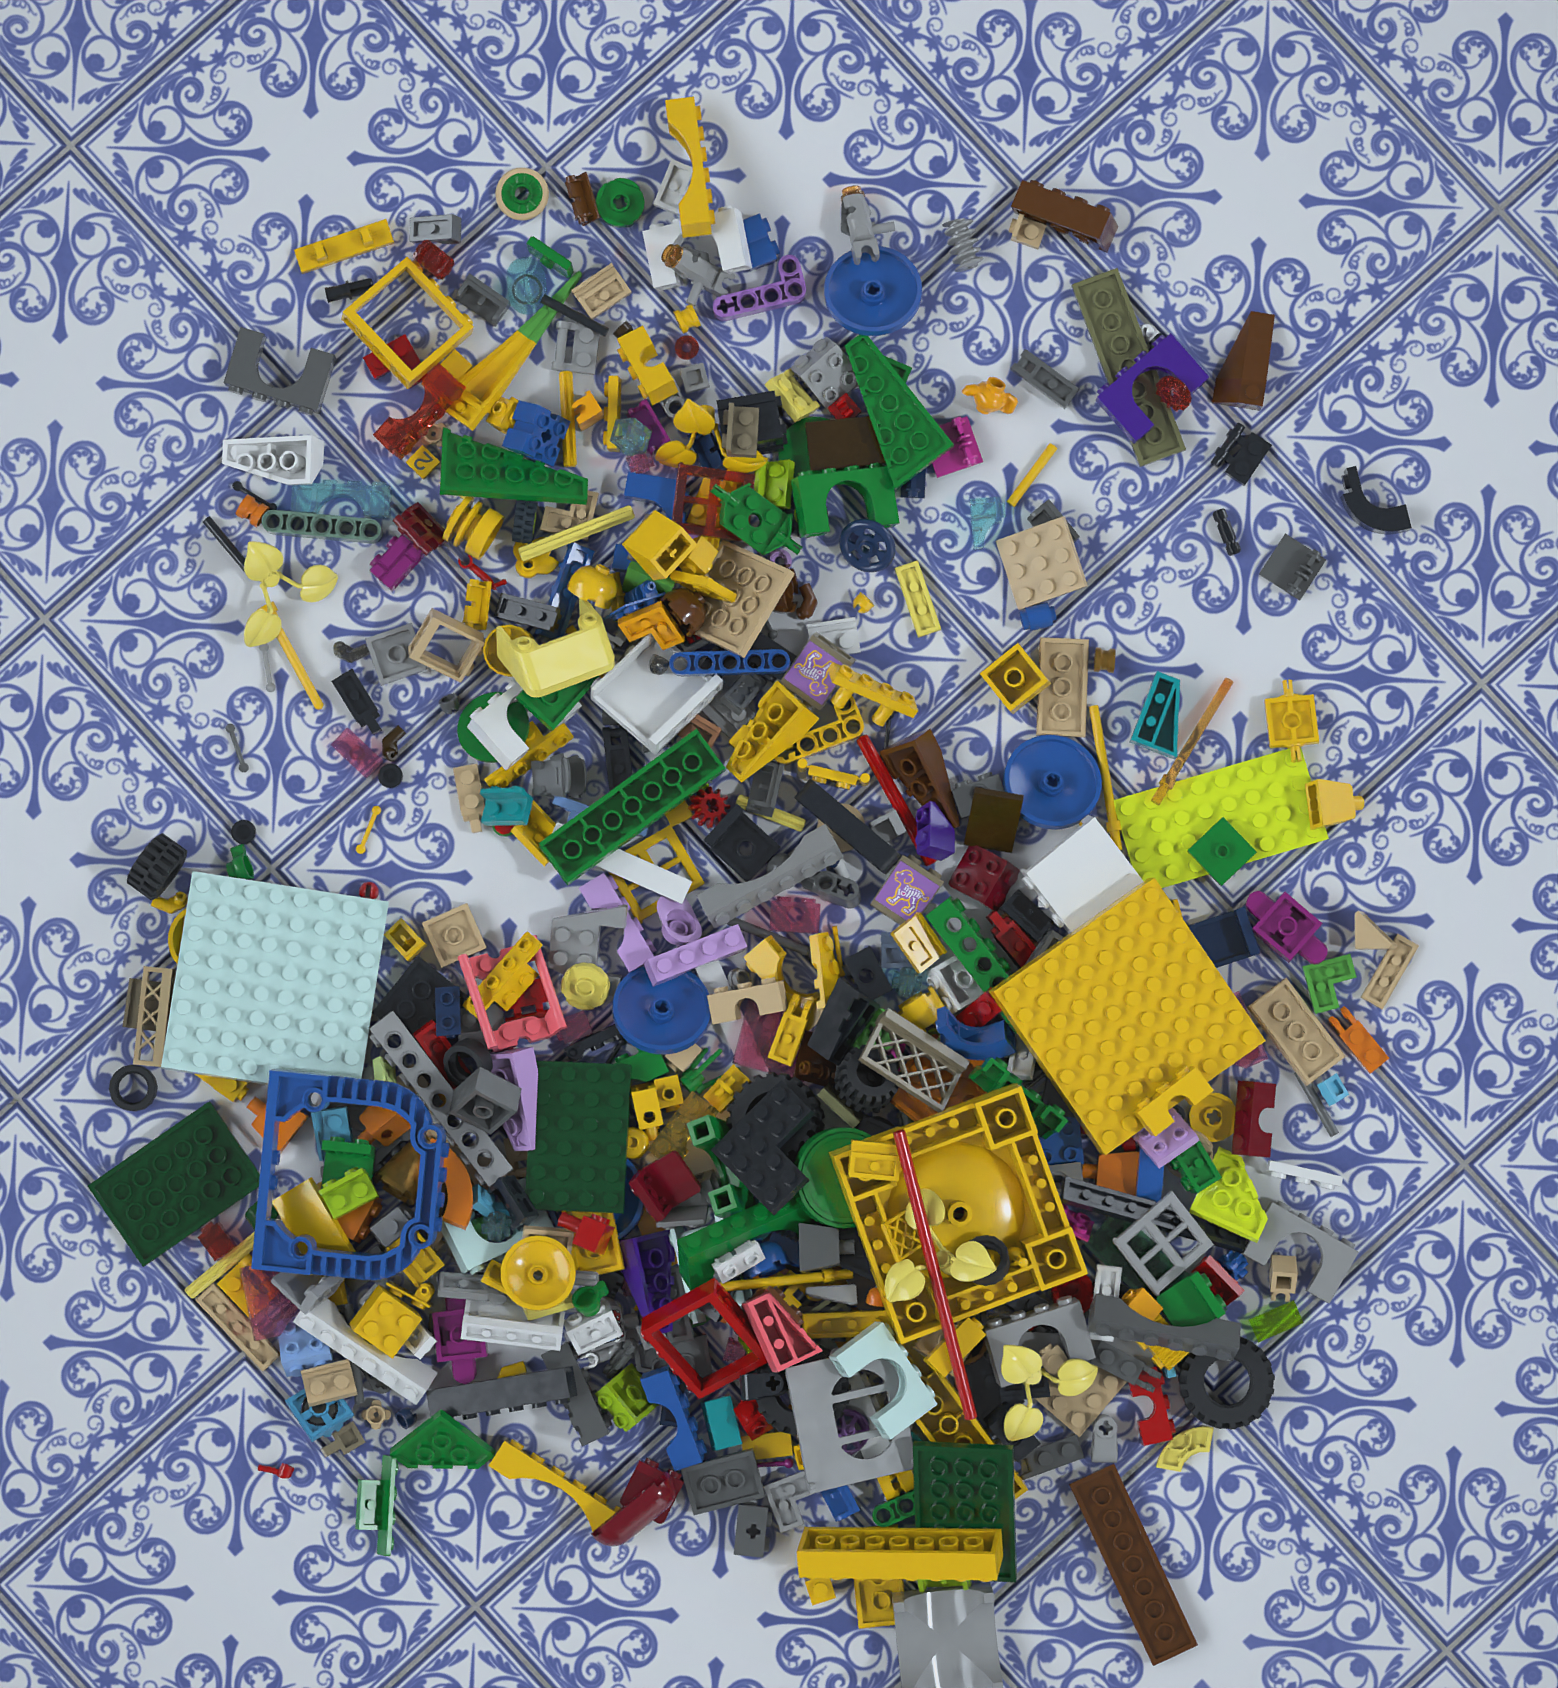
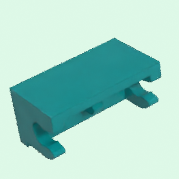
M723 1396L700 1402L712 1451L742 1444L731 1396Z

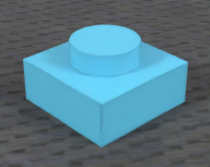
M1337 1073L1317 1085L1329 1106L1349 1095Z

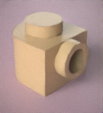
M1050 1343L1039 1351L1043 1368L1051 1374H1057L1059 1367L1067 1361L1065 1353L1058 1344L1052 1346Z

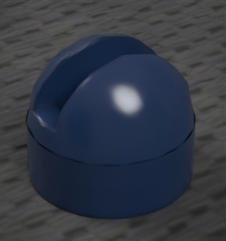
M403 1408L395 1414L399 1425L404 1429H408L416 1423L417 1414H412V1408Z

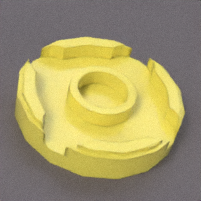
M578 963L568 968L561 980V992L566 997V1001L573 1007L581 1010H592L594 1007L601 1006L606 1001L610 993V981L602 968L592 963Z

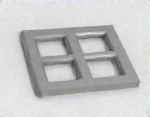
M1173 1191L1168 1192L1117 1238H1113V1243L1156 1296H1159L1160 1291L1214 1245ZM1170 1206L1182 1222L1168 1235L1164 1236L1152 1220ZM1187 1227L1199 1244L1181 1258L1169 1242ZM1145 1228L1157 1244L1139 1259L1127 1242ZM1162 1250L1174 1266L1156 1281L1144 1264Z

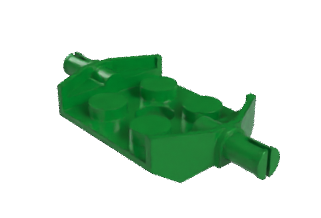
M750 483L731 493L725 491L717 484L712 487L710 493L721 499L720 525L763 556L780 547H787L796 555L800 553L803 546L796 543L790 537L793 514L783 512L750 487ZM751 514L759 518L758 527H753L749 524L748 518Z

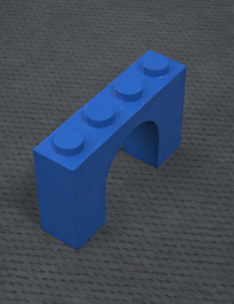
M628 472L624 498L655 504L665 512L667 518L684 527L686 512H682L683 503H688L690 488H686V481ZM616 544L612 570L626 573L631 560L627 559L629 552L622 544Z

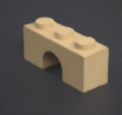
M775 977L762 979L761 985L752 986V982L737 984L738 989L730 991L728 986L713 989L714 994L707 995L712 1024L741 1019L740 1006L746 998L756 1002L760 1015L781 1012L788 1008L784 981L776 982Z

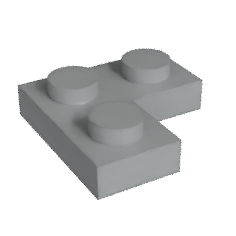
M804 1470L763 1486L781 1533L805 1524L796 1500L812 1495L808 1491Z

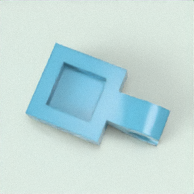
M479 1184L472 1187L473 1209L487 1219L492 1216L497 1222H501V1213L510 1216L502 1202H495L493 1194L490 1195Z

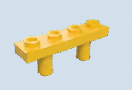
M832 662L827 669L832 683L840 686L831 698L832 704L837 708L843 709L853 693L866 697L880 704L871 718L875 724L881 727L885 725L894 711L914 718L918 712L915 698L908 692L895 690L888 683H879L869 675L864 673L861 675L854 672L849 666L844 664L839 665Z

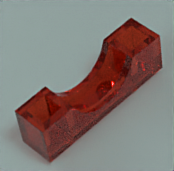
M439 362L422 380L425 395L420 408L413 415L404 419L388 417L373 434L390 453L400 460L412 451L413 446L422 437L427 435L433 424L444 416L446 410L461 397L462 392L467 388Z

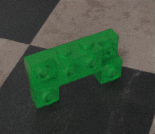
M992 1057L987 1058L982 1065H977L968 1076L986 1093L1013 1083L1022 1086L1021 1083L1023 1082L1015 1074L1010 1073L1006 1069L1008 1065L998 1057L995 1059ZM1022 1086L1038 1131L1037 1135L1046 1140L1052 1134L1059 1133L1068 1122L1064 1117L1065 1112L1055 1104L1052 1107L1045 1105L1040 1101L1042 1097L1031 1088L1027 1090Z

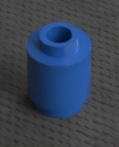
M1048 602L1025 607V610L1019 611L1023 630L1029 629L1034 631L1053 626V621L1057 620L1054 606L1049 607Z

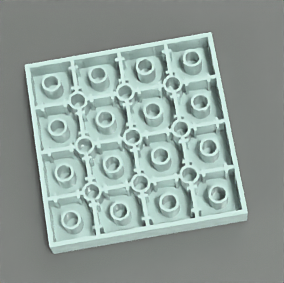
M192 871L161 1069L268 1085L269 1071L272 1069L362 1078L389 902Z

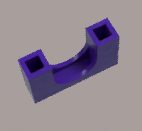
M1171 333L1167 337L1163 334L1152 343L1154 346L1152 350L1148 353L1145 350L1142 351L1134 359L1136 363L1130 369L1125 366L1115 375L1117 378L1115 382L1111 385L1107 382L1097 391L1099 395L1095 401L1133 444L1138 442L1154 427L1151 420L1137 406L1132 395L1133 382L1139 375L1151 370L1165 372L1176 381L1188 396H1191L1209 379L1208 374Z

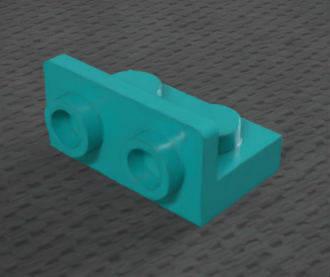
M491 786L488 789L480 790V795L486 799L481 819L485 826L528 824L533 797L523 787L511 786V788Z

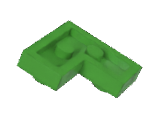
M1351 954L1328 959L1316 965L1302 966L1314 1013L1317 1014L1340 1008L1333 984L1357 978Z

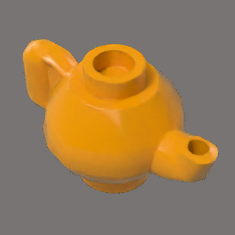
M989 377L987 381H982L978 385H966L962 390L964 395L974 397L976 409L982 414H989L998 410L1011 414L1018 404L1015 396L1005 393V383L996 377Z

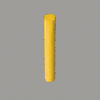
M1049 443L1006 501L1010 506H1016L1056 452L1057 447Z

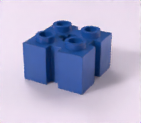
M519 400L512 417L516 422L513 429L508 428L502 446L523 455L533 462L537 460L545 463V465L554 467L560 448L557 447L559 439L564 440L570 421L557 414H552V411L540 405Z

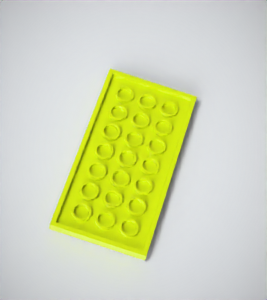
M1301 747V762H1297V758L1295 763L1291 762L1290 748L1114 800L1117 819L1120 820L1121 834L1130 864L1141 879L1145 881L1148 878H1155L1161 888L1209 875L1187 850L1222 817L1257 852L1246 863L1328 840L1325 827L1315 830L1310 828L1305 784L1311 782V778Z

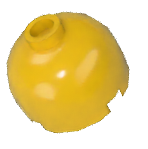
M597 564L596 567L587 565L576 570L567 585V589L586 602L587 600L595 602L594 606L610 609L617 593V584L615 579L609 574L610 569L604 565Z

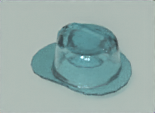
M531 257L516 259L507 270L506 279L509 300L517 312L532 315L544 306L540 301L544 294L547 295L545 272L543 266Z

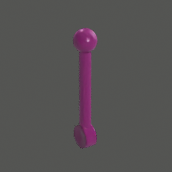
M789 1458L785 1461L757 1463L758 1468L777 1466L791 1468L794 1464L793 1460Z

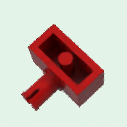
M563 1211L557 1224L559 1227L576 1233L573 1244L604 1255L615 1227L609 1225V1219L593 1213L591 1217L583 1216L580 1219Z

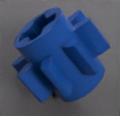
M1230 1250L1217 1260L1221 1267L1236 1281L1239 1278L1242 1279L1248 1273L1245 1269L1248 1262L1245 1256L1239 1252L1233 1253Z

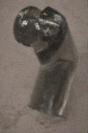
M338 641L333 645L335 656L348 663L370 655L366 643L356 648H352L342 641Z

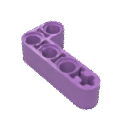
M785 255L780 259L778 263L780 282L718 297L713 303L715 317L720 321H730L801 303L806 296V285L798 258L793 255ZM791 262L796 266V270L792 273H787L782 269L783 265ZM792 286H798L801 288L802 293L794 297L789 294L788 290ZM768 292H775L778 295V299L775 302H768L765 300V295ZM749 297L755 303L751 308H745L741 305V301ZM734 300H737L739 311H735ZM721 304L730 307L727 310L728 313L723 314V311L719 310Z

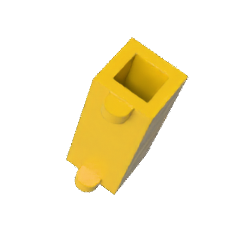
M969 1317L962 1319L955 1326L962 1358L986 1336L982 1331L984 1326L974 1317L972 1319ZM945 1338L923 1359L927 1366L940 1378H945L952 1370Z

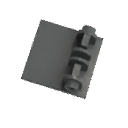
M1285 533L1259 575L1300 601L1326 559L1317 550L1309 549Z

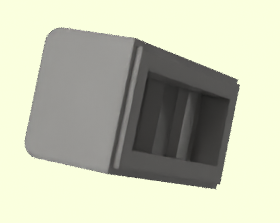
M855 1284L807 1287L805 1289V1295L851 1306L857 1305Z

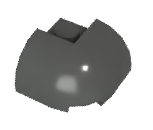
M491 1004L486 1013L492 1030L496 1031L505 1023L503 1008L499 1004ZM461 1008V1035H456L457 1042L466 1038L474 1039L487 1048L478 1019L466 1008ZM459 1052L460 1059L471 1057L465 1052Z

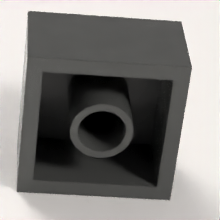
M479 1067L454 1089L449 1113L491 1135L517 1112L522 1088Z

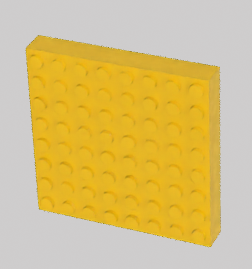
M1148 878L989 990L991 996L1046 1076L1050 1079L1096 1149L1103 1155H1107L1144 1128L1133 1113L1138 1108L1136 1104L1144 1097L1148 1096L1151 1098L1156 1094L1157 1091L1155 1089L1163 1082L1168 1081L1170 1083L1176 1078L1175 1073L1186 1065L1188 1068L1190 1066L1197 1067L1206 1081L1209 1082L1266 1041L1155 878ZM1181 1095L1173 1097L1169 1102L1168 1110L1184 1100V1097Z

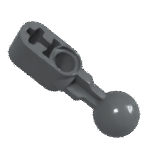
M785 853L773 855L767 862L766 873L768 874L779 867L790 855ZM819 871L812 877L799 882L802 884L803 889L818 894L821 899L848 909L857 907L861 902L859 886L855 881L829 871ZM825 882L832 883V886L828 889L821 888V885Z

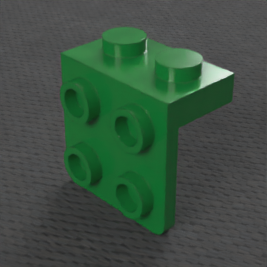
M333 1136L330 1137V1140H322L321 1150L326 1154L321 1189H323L322 1185L332 1179H336V1181L345 1177L344 1173L354 1167L365 1169L372 1181L376 1148L369 1145L368 1140L354 1139V1143L345 1142V1138Z
M1194 1271L1156 1298L1172 1326H1197L1208 1323L1215 1318L1218 1319L1226 1314L1223 1309L1226 1307L1225 1302L1219 1294L1214 1296L1209 1288L1212 1286L1209 1278L1205 1273L1200 1275L1198 1271Z

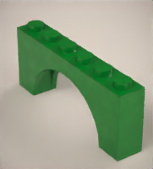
M795 1196L775 1215L762 1203H758L678 1239L679 1273L691 1291L713 1278L715 1271L711 1264L715 1262L714 1259H718L728 1252L731 1253L746 1241L776 1230L793 1231L799 1238V1223L816 1225L817 1221L813 1220L802 1210Z

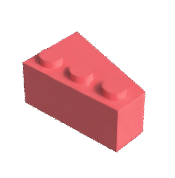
M763 1293L742 1303L772 1372H780L823 1351L770 1293Z

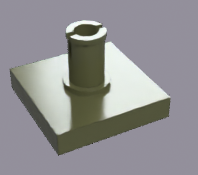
M829 1082L817 1096L854 1129L863 1119L864 1114L861 1111H854L855 1107L852 1105L850 1107L846 1106V1100H840L838 1097L840 1092L836 1091L835 1087Z

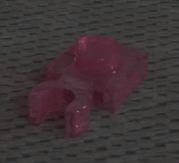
M643 448L637 453H627L626 462L631 473H644L650 470L649 467L655 466L652 455L649 451L645 452Z

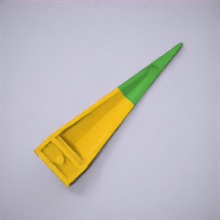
M580 271L576 272L552 298L564 303L571 290L574 289L582 277V273ZM544 305L498 348L452 383L436 405L473 431L487 413H491L493 405L499 401L557 314V311Z

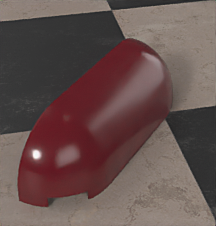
M667 1471L591 1532L590 1534L594 1539L606 1546H620L628 1542L667 1510L672 1504L676 1493L675 1483Z

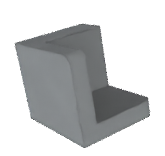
M896 810L869 823L871 830L886 842L906 833V829Z

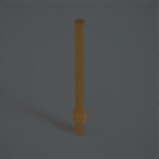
M1225 678L1170 770L1162 776L1159 781L1160 786L1151 799L1154 804L1160 805L1168 790H1172L1177 775L1234 682L1231 679Z

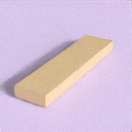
M212 1283L195 1299L262 1371H265L280 1356V1352L215 1283Z

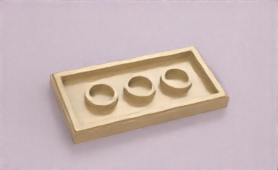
M1040 637L1039 669L1051 684L1037 696L1036 736L1058 735L1085 738L1089 639Z
M1287 978L1283 979L1247 1007L1306 1086L1346 1057Z

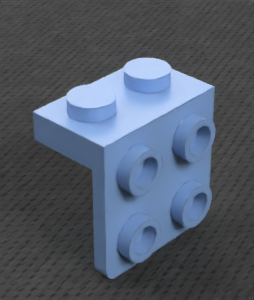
M296 1316L280 1319L277 1322L281 1363L287 1377L302 1376L301 1370L335 1362L329 1346L293 1323Z

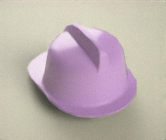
M661 895L657 901L656 908L662 922L661 931L663 937L669 943L677 945V947L698 940L702 935V928L689 902L684 899L683 904H680Z

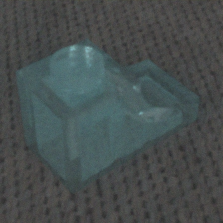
M1000 497L970 499L973 551L983 550L987 532L994 525L1001 524V518L1006 517L1005 503H1000Z

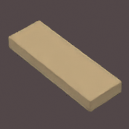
M1398 933L1393 939L1398 946L1395 949H1388L1360 997L1381 1010L1384 1008L1419 945Z

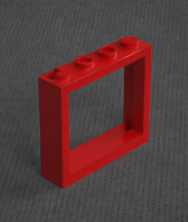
M716 1278L642 1317L640 1330L642 1338L655 1348L657 1355L670 1365L672 1372L684 1381L687 1389L693 1392L699 1399L733 1382L740 1375H745L768 1363L746 1313ZM710 1302L752 1352L702 1379L659 1329Z

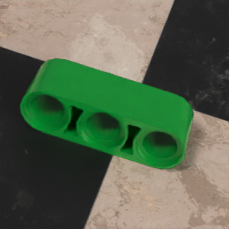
M914 1489L902 1493L890 1501L886 1500L876 1505L872 1511L875 1524L880 1527H887L915 1515ZM906 1498L913 1502V1508L908 1512H904L899 1508L900 1501ZM882 1508L890 1512V1518L884 1522L876 1518L878 1510Z

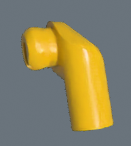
M179 891L169 899L157 897L152 900L151 906L173 914L183 909L187 905L188 899L184 892Z
M524 1361L502 1367L497 1378L526 1373Z

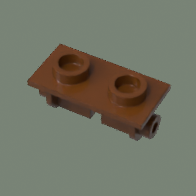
M587 172L576 177L575 175L567 176L565 186L567 187L569 197L575 199L571 203L575 220L582 224V226H585L599 219L600 216Z

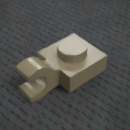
M354 1421L342 1427L340 1431L332 1433L335 1441L320 1450L325 1458L339 1449L345 1455L366 1441Z

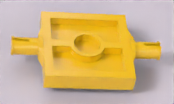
M1289 679L1288 687L1287 680L1282 681L1284 695L1277 698H1267L1264 700L1269 747L1290 748L1291 762L1295 763L1296 758L1297 762L1302 761L1300 747L1319 744L1314 694H1294L1293 681Z

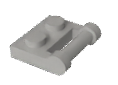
M557 321L556 353L551 370L595 375L600 334L579 323ZM568 331L575 332L571 364L564 363Z

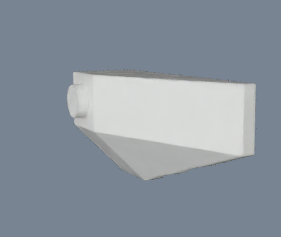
M312 435L223 440L222 464L283 484H312L323 466L324 441Z

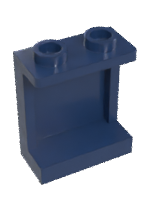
M1245 907L1188 925L1216 968L1260 954Z

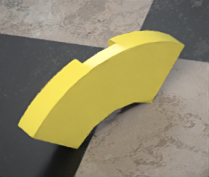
M1193 1427L1175 1435L1173 1440H1170L1162 1449L1156 1467L1181 1472L1184 1463L1190 1456L1199 1452H1210L1214 1427Z

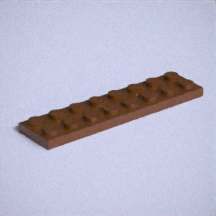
M1112 1463L1069 1483L1152 1665L1155 1666L1198 1646L1115 1464Z

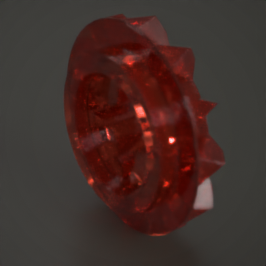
M1164 376L1156 384V394L1161 397L1160 402L1166 403L1167 408L1172 407L1174 411H1184L1191 404V393L1188 387L1178 378Z

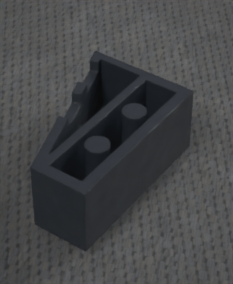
M838 978L807 1045L828 1061L839 1066L880 1007V1004L856 987Z

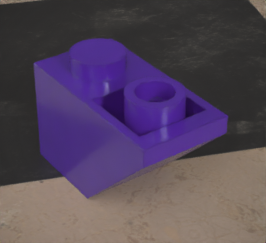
M930 801L917 809L915 817L917 822V835L915 838L917 854L939 861L954 854L955 830L936 803Z

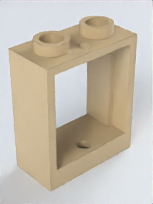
M431 608L408 647L409 658L461 683L465 676L468 677L471 674L476 657H480L483 654L485 640L482 632ZM439 625L472 640L458 665L425 650Z

